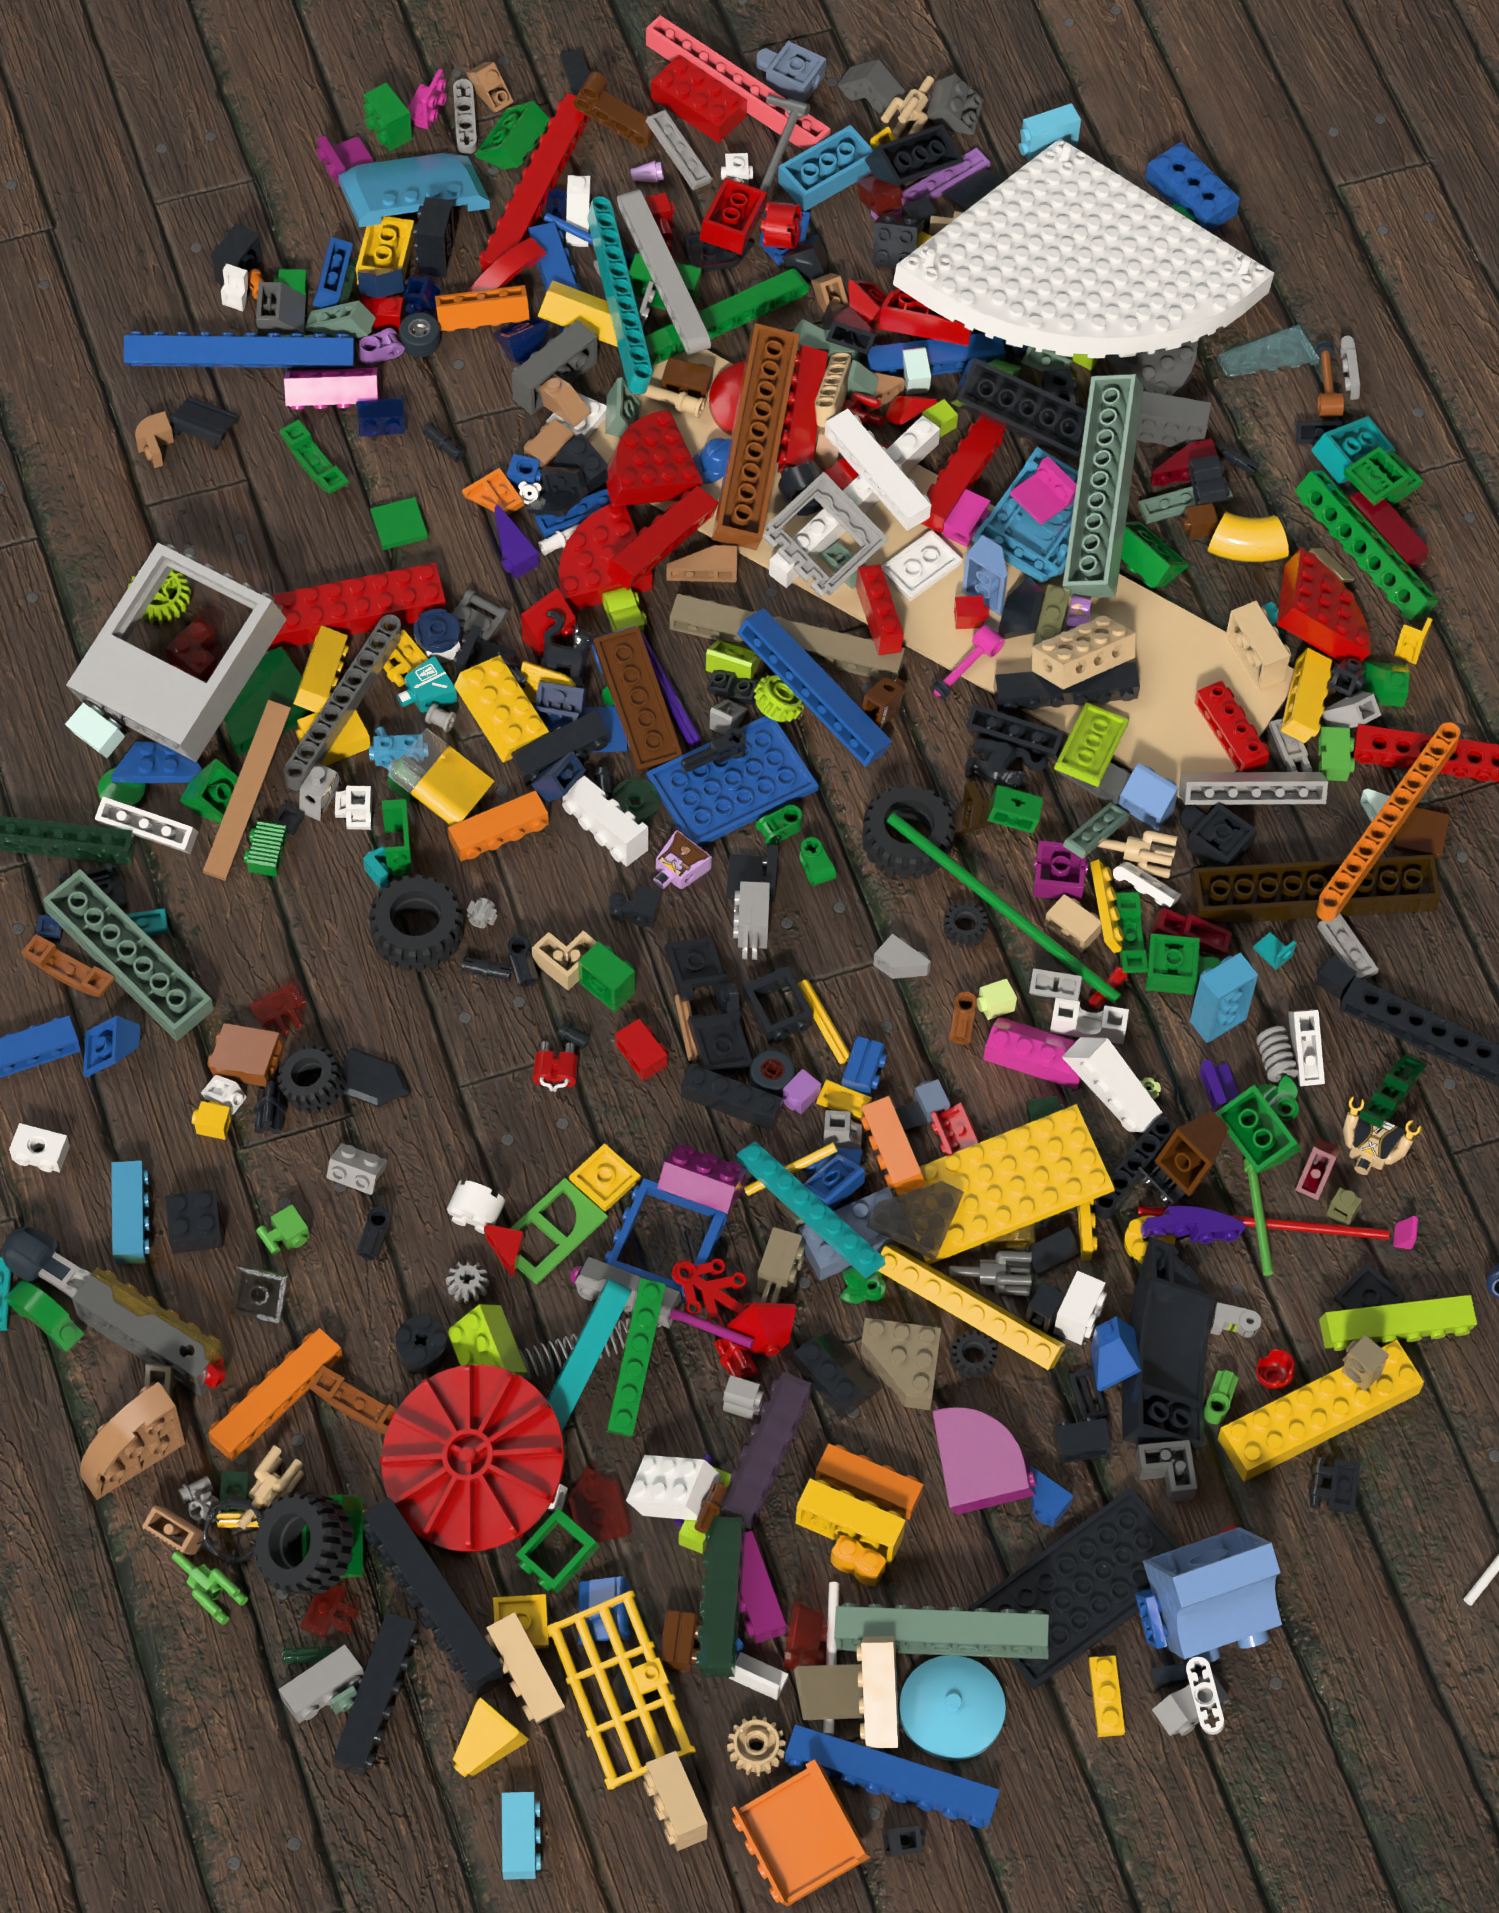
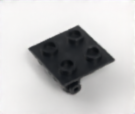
M1156 1162L1154 1163L1155 1169L1138 1167L1143 1173L1142 1179L1150 1186L1155 1185L1160 1190L1158 1195L1167 1204L1187 1206L1188 1204L1184 1200H1190L1195 1195L1193 1192L1192 1195L1188 1196L1174 1181L1169 1184L1172 1179Z

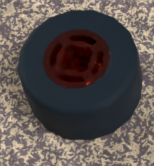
M767 1050L759 1053L753 1059L750 1067L751 1086L782 1097L783 1088L795 1075L794 1064L791 1058L777 1050Z

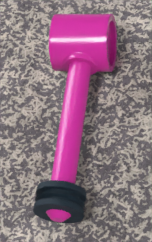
M988 625L982 626L972 639V643L976 648L943 681L937 680L930 687L933 693L944 700L951 693L950 686L982 654H986L990 658L994 657L1002 649L1005 639Z

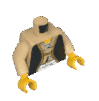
M1354 1096L1351 1097L1349 1100L1351 1111L1347 1113L1343 1134L1346 1146L1351 1149L1349 1156L1358 1160L1354 1167L1355 1171L1362 1175H1367L1371 1166L1382 1170L1386 1164L1392 1165L1404 1158L1414 1141L1413 1136L1420 1134L1422 1126L1420 1125L1415 1133L1412 1132L1410 1125L1414 1120H1411L1406 1124V1134H1404V1129L1388 1122L1379 1129L1359 1118L1358 1111L1363 1108L1364 1101L1362 1099L1361 1106L1355 1108L1352 1106Z

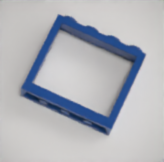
M643 1178L641 1185H636L633 1191L632 1200L634 1202L631 1208L627 1207L624 1212L622 1221L625 1223L622 1229H617L613 1239L615 1246L612 1251L608 1250L604 1263L650 1281L664 1283L666 1287L679 1291L682 1302L687 1303L683 1287L675 1281L619 1262L644 1200L649 1195L713 1218L694 1266L710 1263L728 1220V1214L657 1189L658 1183ZM693 1286V1287H694L695 1296H696L697 1291H698V1288H696L695 1286Z

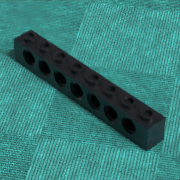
M1354 977L1342 1000L1339 1011L1499 1086V1043L1486 1039L1478 1032H1471L1457 1022L1448 1021L1434 1011H1427L1418 1007L1413 1001L1399 998L1389 990L1380 989L1366 979ZM1366 1000H1371L1375 1004H1369ZM1388 1011H1395L1397 1015H1392ZM1411 1021L1418 1022L1420 1025H1413ZM1433 1032H1439L1442 1036H1436ZM1456 1042L1462 1043L1465 1047H1460V1046L1456 1045L1455 1043H1456ZM1478 1053H1483L1487 1057L1483 1058L1479 1056Z

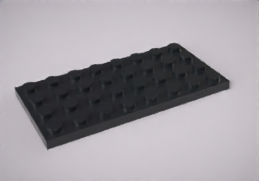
M1130 1487L971 1604L968 1610L975 1612L977 1608H986L991 1610V1612L1001 1613V1610L1012 1609L1022 1614H1028V1611L1039 1610L1049 1615V1659L1008 1658L1031 1688L1036 1690L1138 1614L1139 1609L1135 1593L1151 1589L1143 1560L1181 1548V1546Z

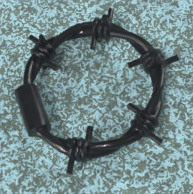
M229 1497V1500L213 1508L206 1504L205 1506L210 1510H208L205 1519L203 1540L197 1542V1545L203 1543L204 1547H207L212 1554L221 1561L226 1562L225 1570L228 1569V1564L234 1565L254 1557L256 1542L252 1539L250 1540L254 1544L251 1548L252 1550L245 1556L235 1557L236 1550L234 1549L233 1555L228 1554L226 1556L218 1553L213 1544L219 1542V1540H212L208 1528L213 1519L218 1523L220 1522L216 1517L219 1514L218 1512L225 1506L243 1510L251 1509L257 1517L251 1520V1523L255 1521L258 1523L260 1518H264L265 1515L251 1504V1500Z

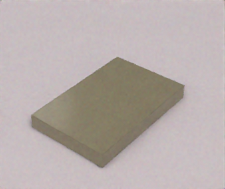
M862 1664L797 1666L794 1669L803 1720L864 1718V1714L859 1712V1697H864L863 1687H858V1671H862Z

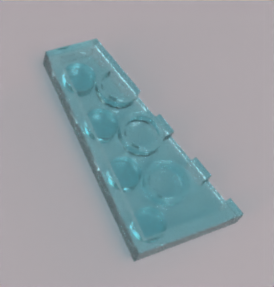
M1299 325L1218 354L1217 358L1227 377L1252 374L1262 369L1273 371L1277 370L1278 367L1284 366L1295 368L1305 363L1316 365L1319 364L1320 360Z

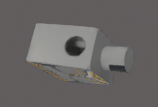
M316 763L300 788L299 811L321 822L333 803L336 792H340L343 787L338 772Z

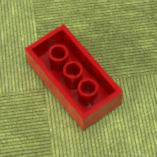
M678 55L651 81V98L718 144L747 117V100L681 55Z

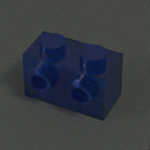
M402 398L356 401L359 437L405 434V413Z

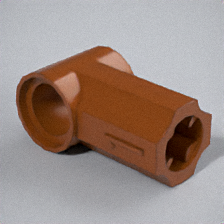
M961 992L955 998L949 1040L956 1044L964 1045L971 1041L977 999L970 992ZM969 1004L971 1008L962 1009L960 1005Z

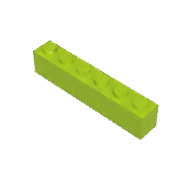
M1471 1295L1326 1312L1319 1319L1325 1349L1334 1348V1351L1347 1349L1355 1339L1360 1341L1365 1335L1374 1343L1382 1342L1383 1345H1388L1400 1339L1414 1342L1421 1340L1424 1336H1431V1339L1443 1338L1449 1333H1455V1336H1463L1469 1334L1470 1330L1477 1325Z

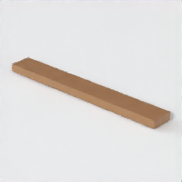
M268 700L204 866V874L226 881L290 714L291 707Z

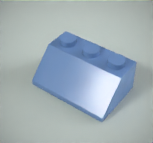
M982 535L966 553L962 592L968 596H983L984 605H988L991 611L1000 616L1003 613L1007 583V570L1003 550L995 540Z

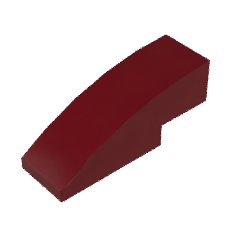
M1163 907L1155 915L1150 935L1161 934L1200 938L1199 951L1225 955L1232 932L1190 913L1184 917Z

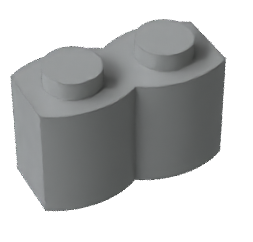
M730 1375L723 1397V1411L751 1420L754 1419L755 1415L759 1416L764 1402L762 1401L764 1391L760 1390L761 1384Z

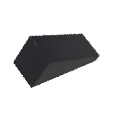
M1187 1663L1152 1668L1150 1677L1154 1690L1189 1682L1186 1671ZM1199 1665L1195 1666L1191 1673H1196L1199 1678L1202 1674Z

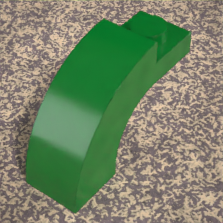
M20 1281L3 1298L20 1317H26L40 1327L63 1352H67L84 1335L69 1318L70 1315L42 1290L26 1281Z

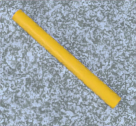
M831 1143L784 1168L793 1174L838 1150L835 1144ZM757 1180L745 1186L744 1190L750 1196L765 1188V1186Z

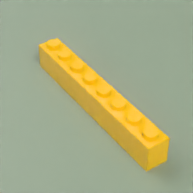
M893 1244L884 1246L881 1255L885 1258L886 1265L877 1271L1045 1369L1049 1370L1055 1367L1066 1347L1065 1344Z

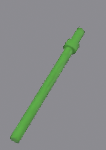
M1245 1157L1243 1165L1244 1171L1248 1174L1263 1275L1270 1276L1273 1274L1258 1174Z

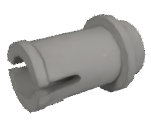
M208 1476L187 1486L183 1484L182 1488L178 1489L184 1504L193 1502L194 1494L213 1492L214 1490Z

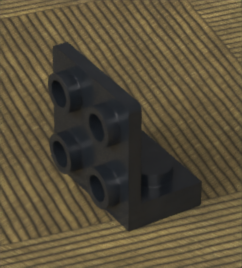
M769 845L768 854H763V856L737 854L729 856L727 899H735V891H740V881L770 883L769 902H775L778 864L777 845Z

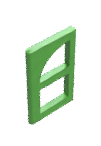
M564 1178L510 1228L522 1231L532 1222L555 1242L558 1247L537 1267L532 1266L520 1255L517 1268L537 1285L608 1218L607 1214ZM563 1192L572 1202L576 1212L575 1227L568 1237L563 1235L540 1214Z

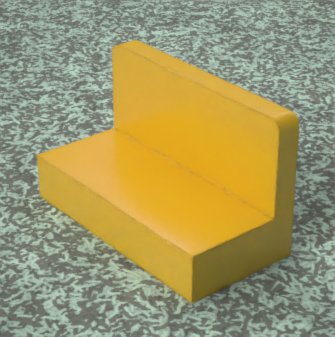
M1428 617L1422 631L1404 624L1394 656L1416 665L1425 646L1433 619Z

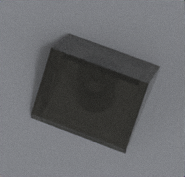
M238 1265L231 1314L280 1324L290 1293L288 1275Z

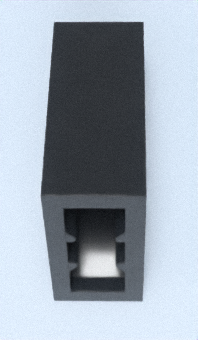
M829 301L822 318L825 340L864 354H869L876 337V332L851 307Z

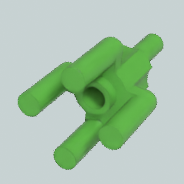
M176 1551L172 1555V1559L189 1574L186 1582L193 1589L192 1596L221 1625L228 1622L229 1616L213 1600L217 1599L223 1590L240 1606L247 1602L248 1598L219 1569L211 1570L205 1564L196 1567L180 1551Z

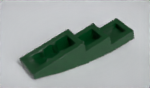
M1405 1054L1386 1074L1384 1082L1375 1090L1370 1102L1361 1110L1359 1118L1381 1129L1405 1100L1427 1065Z

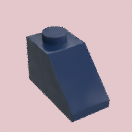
M574 751L543 770L531 785L543 803H547L565 796L586 769Z

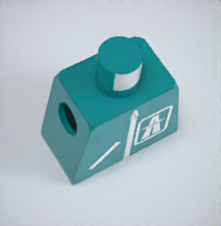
M435 656L408 673L404 677L406 690L397 694V699L402 707L415 703L419 711L423 713L427 712L434 703L440 708L457 702V690Z

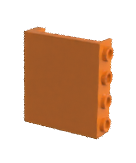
M815 1759L805 1764L807 1769L739 1809L735 1806L731 1808L735 1814L732 1820L739 1832L743 1831L747 1837L744 1843L751 1855L756 1854L760 1862L757 1864L760 1874L764 1879L768 1878L772 1885L769 1888L772 1897L776 1903L781 1902L787 1907L871 1858L821 1763Z

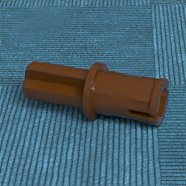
M715 1482L712 1483L707 1498L701 1502L702 1510L695 1523V1530L703 1534L707 1533L715 1515L720 1513L721 1502L728 1490L723 1484L718 1482L717 1484Z

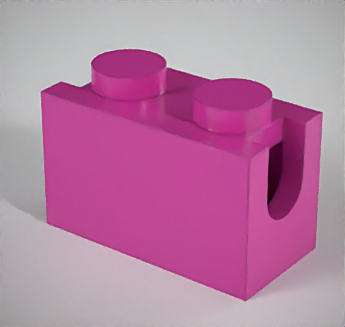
M965 489L944 523L943 536L968 547L976 531L992 512L988 510L990 500Z

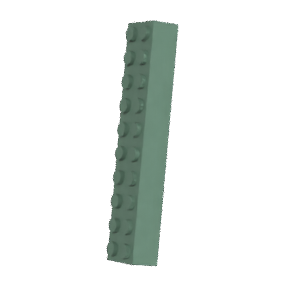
M1136 374L1091 377L1063 587L1071 589V598L1073 595L1116 597L1144 389Z

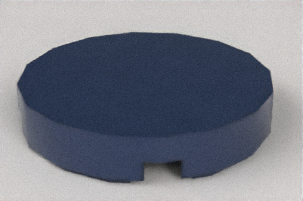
M431 609L423 612L414 624V638L417 644L425 651L431 653H443L451 650L461 637V628L457 617L443 609Z

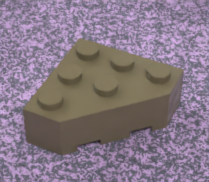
M865 1318L860 1353L873 1365L877 1374L886 1385L891 1387L904 1407L923 1410L931 1409L941 1328Z

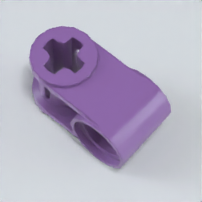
M387 328L361 339L359 344L360 361L364 365L374 366L380 362L397 358L404 352V345L399 343L396 338L397 333L395 329Z

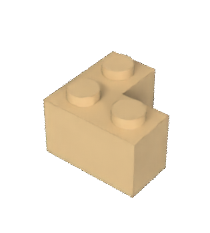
M582 931L566 947L548 932L532 947V958L537 966L569 991L579 981L578 960L597 941Z

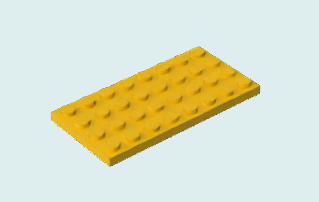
M1076 1104L955 1152L952 1155H947L920 1166L919 1168L926 1186L898 1198L926 1264L930 1265L1115 1190Z

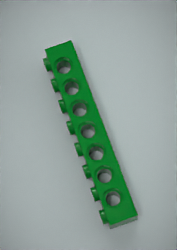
M1323 470L1310 471L1295 489L1300 502L1312 510L1315 519L1328 528V533L1333 538L1338 539L1343 545V550L1356 559L1359 568L1366 571L1372 577L1371 580L1376 586L1382 588L1386 593L1387 599L1399 607L1404 618L1410 621L1423 620L1439 601L1436 595ZM1379 559H1380V561H1381V566H1380V567H1379V565H1378Z

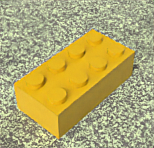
M500 655L460 672L454 687L503 763L512 759V752L549 733Z
M809 1479L797 1504L795 1524L834 1541H838L841 1535L854 1538L863 1548L872 1549L880 1553L885 1558L886 1563L891 1565L903 1540L906 1520L897 1512H886L879 1509L871 1501L865 1500L863 1502L856 1499L852 1493L846 1490L838 1491L833 1489L823 1480L815 1481Z

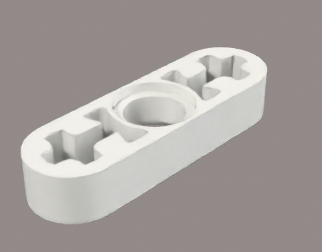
M1194 1657L1187 1663L1186 1671L1199 1721L1206 1733L1218 1734L1224 1728L1225 1721L1211 1667L1205 1658ZM1195 1664L1206 1667L1202 1674L1204 1681L1210 1679V1683L1203 1682L1194 1686V1683H1199L1197 1674L1191 1673L1195 1669ZM1205 1688L1213 1692L1212 1700L1207 1703H1203L1198 1699L1199 1691ZM1201 1708H1211L1214 1718L1220 1719V1721L1216 1722V1727L1211 1728L1210 1724H1205L1209 1717L1207 1710L1201 1712Z

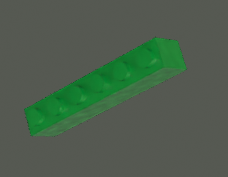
M641 1278L638 1281L605 1432L626 1437L633 1436L666 1285L664 1283Z

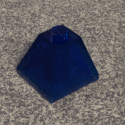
M532 316L529 317L530 320L513 324L493 334L509 361L523 364L534 352L539 350L549 326L548 320Z

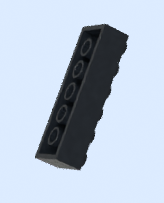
M973 358L968 361L952 398V404L1073 461L1081 457L1087 410L979 359Z

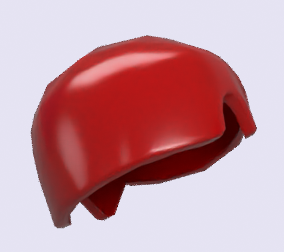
M1271 1349L1266 1357H1260L1256 1368V1376L1259 1383L1271 1390L1285 1388L1292 1382L1295 1374V1362L1292 1355L1281 1349Z

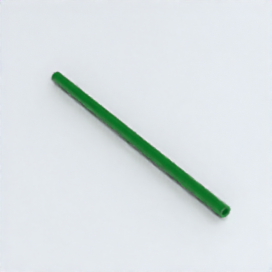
M895 812L887 819L890 825L1074 973L1082 976L1084 981L1114 1004L1120 998L1121 994L899 815Z

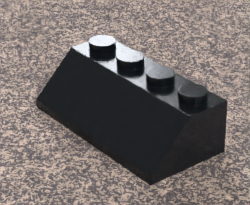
M943 124L879 145L865 159L876 179L895 186L914 181L964 162Z

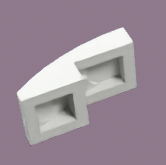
M226 264L223 269L222 304L244 311L248 289L247 270Z

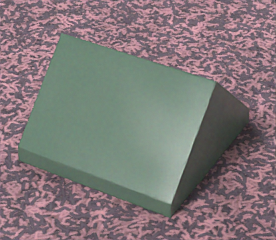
M621 377L617 378L607 394L605 434L622 437L629 426L641 418V401L635 393L629 390L627 383Z

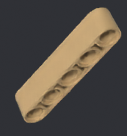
M836 353L830 358L815 400L816 422L820 427H825L827 420L841 413L847 395L848 377L852 365L851 355L848 353Z

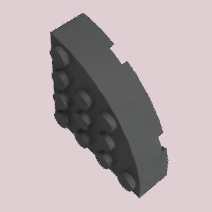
M1191 341L1182 343L1179 348L1167 351L1165 348L1155 350L1154 354H1148L1146 351L1138 352L1136 356L1119 358L1118 354L1105 355V357L1119 375L1136 374L1144 387L1143 391L1181 397L1189 387L1193 376L1198 342L1191 343Z

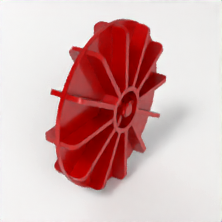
M472 1364L458 1366L440 1372L429 1379H423L422 1383L400 1404L395 1413L392 1412L390 1416L392 1420L384 1438L382 1457H380L384 1487L388 1498H391L411 1530L424 1540L438 1547L460 1552H480L497 1548L516 1538L520 1539L523 1537L524 1533L539 1521L550 1504L554 1503V1497L562 1478L564 1458H566L562 1430L558 1418L547 1399L535 1386L521 1376L496 1366Z

